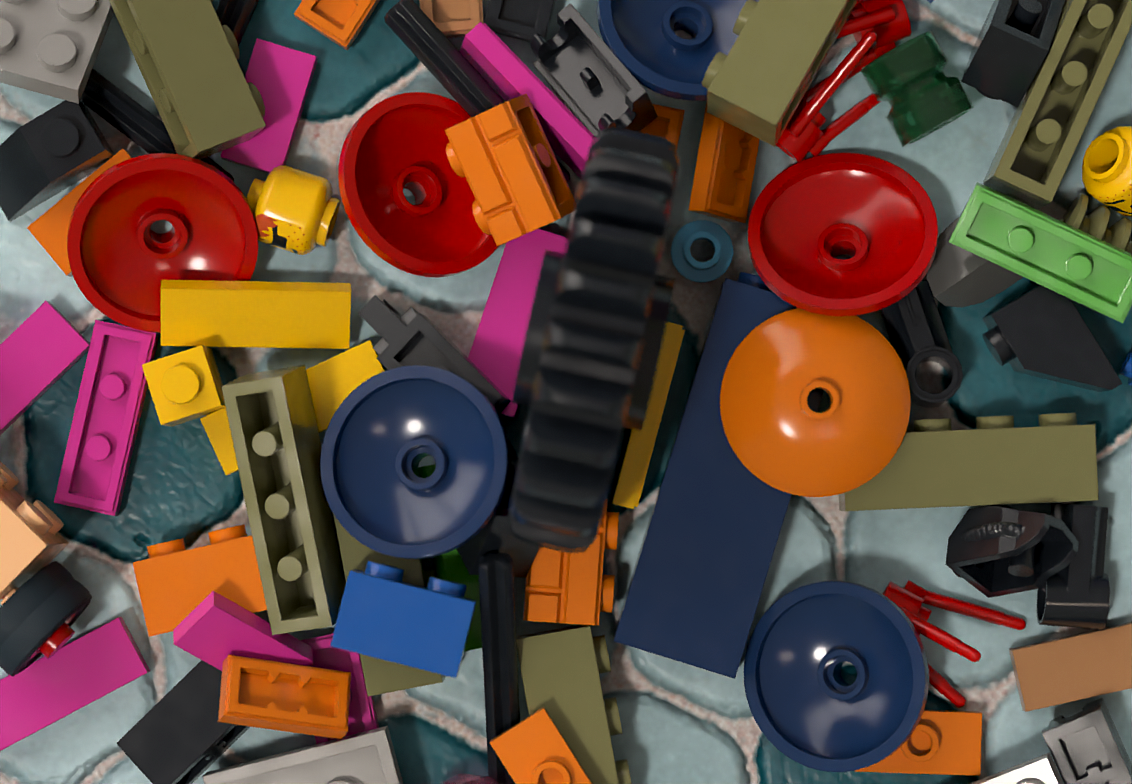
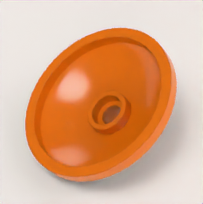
M796 308L777 314L762 322L737 346L724 371L720 388L719 408L723 430L730 447L740 462L754 476L767 485L785 493L804 497H826L858 488L879 474L896 454L905 436L909 423L911 396L907 374L901 359L890 342L871 324L857 316H827ZM815 388L825 390L830 396V406L823 413L812 411L807 404L808 394Z

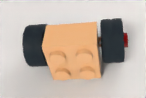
M0 461V600L3 599L0 602L2 605L0 607V667L7 674L15 676L29 667L42 654L47 659L52 657L73 636L75 631L70 626L87 608L92 595L79 581L73 578L71 573L57 561L50 563L69 544L58 533L64 526L63 522L41 501L36 500L32 504L25 500L14 489L19 483L18 478Z

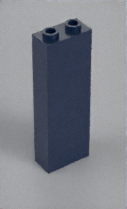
M739 272L737 281L725 278L722 282L613 635V641L734 679L792 495L762 482L740 462L728 443L720 416L719 398L721 382L729 359L737 346L762 322L782 312L798 308L773 293L760 276ZM820 388L811 390L807 397L809 408L816 413L824 391Z

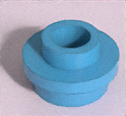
M696 220L684 225L676 233L671 244V259L675 269L684 278L697 283L711 282L722 276L729 268L733 258V244L730 236L720 225L708 220ZM700 239L710 242L714 248L713 258L708 262L696 261L690 253V247L693 242Z

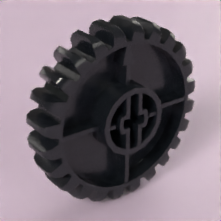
M618 127L602 129L592 140L565 253L545 251L512 399L513 403L530 406L508 515V523L513 536L526 544L567 553L584 552L597 537L622 428L642 431L675 284V278L657 274L680 162L675 145L663 137Z

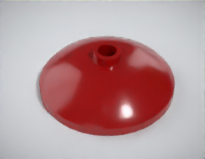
M409 92L394 95L382 100L365 112L355 122L344 141L339 160L338 180L341 199L352 226L364 243L376 255L407 273L440 278L457 275L477 266L493 254L499 246L496 245L492 234L487 235L479 228L472 210L473 202L476 200L466 177L458 176L452 169L446 154V146L450 141L445 130L471 118V116L458 102L427 92ZM403 188L412 192L415 197V205L409 203L405 198Z
M157 153L137 156L120 162L104 171L85 189L76 203L70 218L67 234V252L70 269L79 289L96 309L110 319L127 327L161 333V280L250 281L258 257V233L254 215L246 197L238 186L223 172L208 163L189 156ZM159 220L168 221L173 225L170 231L162 234L156 233L150 228L154 222Z
M859 153L824 154L808 158L788 167L773 178L761 191L753 205L748 222L750 257L763 282L772 292L791 305L805 311L827 316L867 314L899 301L909 294L927 274L934 260L938 242L936 212L931 199L920 183L909 173L891 162ZM846 254L851 256L852 258L842 260L836 259L835 257L838 255Z

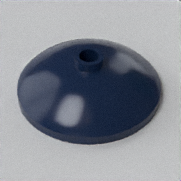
M598 0L597 19L604 43L641 85L654 92L676 99L707 101L708 89L702 86L705 73L719 51L728 55L738 38V35L733 33L735 22L748 0ZM675 31H687L692 35L693 39L680 38L675 34Z
M421 365L397 367L381 372L355 388L343 400L328 425L322 444L320 460L324 493L333 514L342 527L352 537L370 549L382 554L405 559H424L443 555L459 548L475 537L488 524L499 507L506 490L510 470V450L506 430L499 414L489 399L477 387L460 376L444 369ZM432 456L436 462L435 471L431 476L422 478L418 471L419 463L424 457Z
M823 581L808 584L787 593L777 600L757 623L750 637L744 659L743 672L746 698L760 730L785 756L812 769L827 772H848L881 762L897 751L909 739L916 729L926 705L929 688V668L924 646L917 630L906 614L893 601L878 591L861 584L846 581ZM845 662L853 664L857 671L856 681L852 685L846 683L841 676V668Z

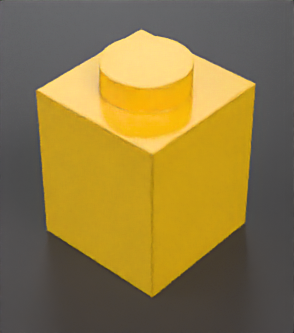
M200 345L142 364L161 425L172 427L209 415L226 407L221 387L223 385L211 348Z

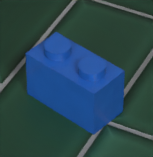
M369 560L367 561L365 571L350 570L330 646L457 678L477 603L475 599L464 597L467 585L433 576L429 577L427 587L402 581L404 569Z

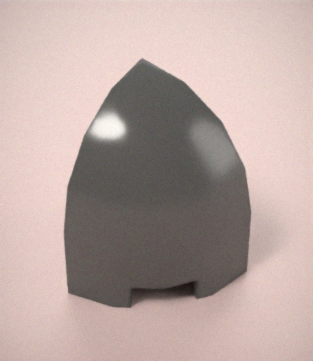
M958 217L938 236L935 257L927 272L926 279L934 297L944 306L963 308L990 299L1022 279L1023 276L950 243L949 238L960 218Z

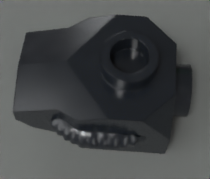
M986 505L968 509L949 536L945 565L951 568L957 577L965 579L986 597L992 598L1040 589L1049 577L1070 564L1078 553L1079 541L1062 520L1048 514L1020 511L1006 505Z

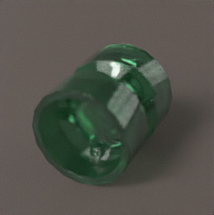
M932 31L925 32L899 45L872 61L860 71L876 101L889 102L891 109L886 119L902 147H906L928 136L974 108L958 77L945 76L943 70L948 63V59Z

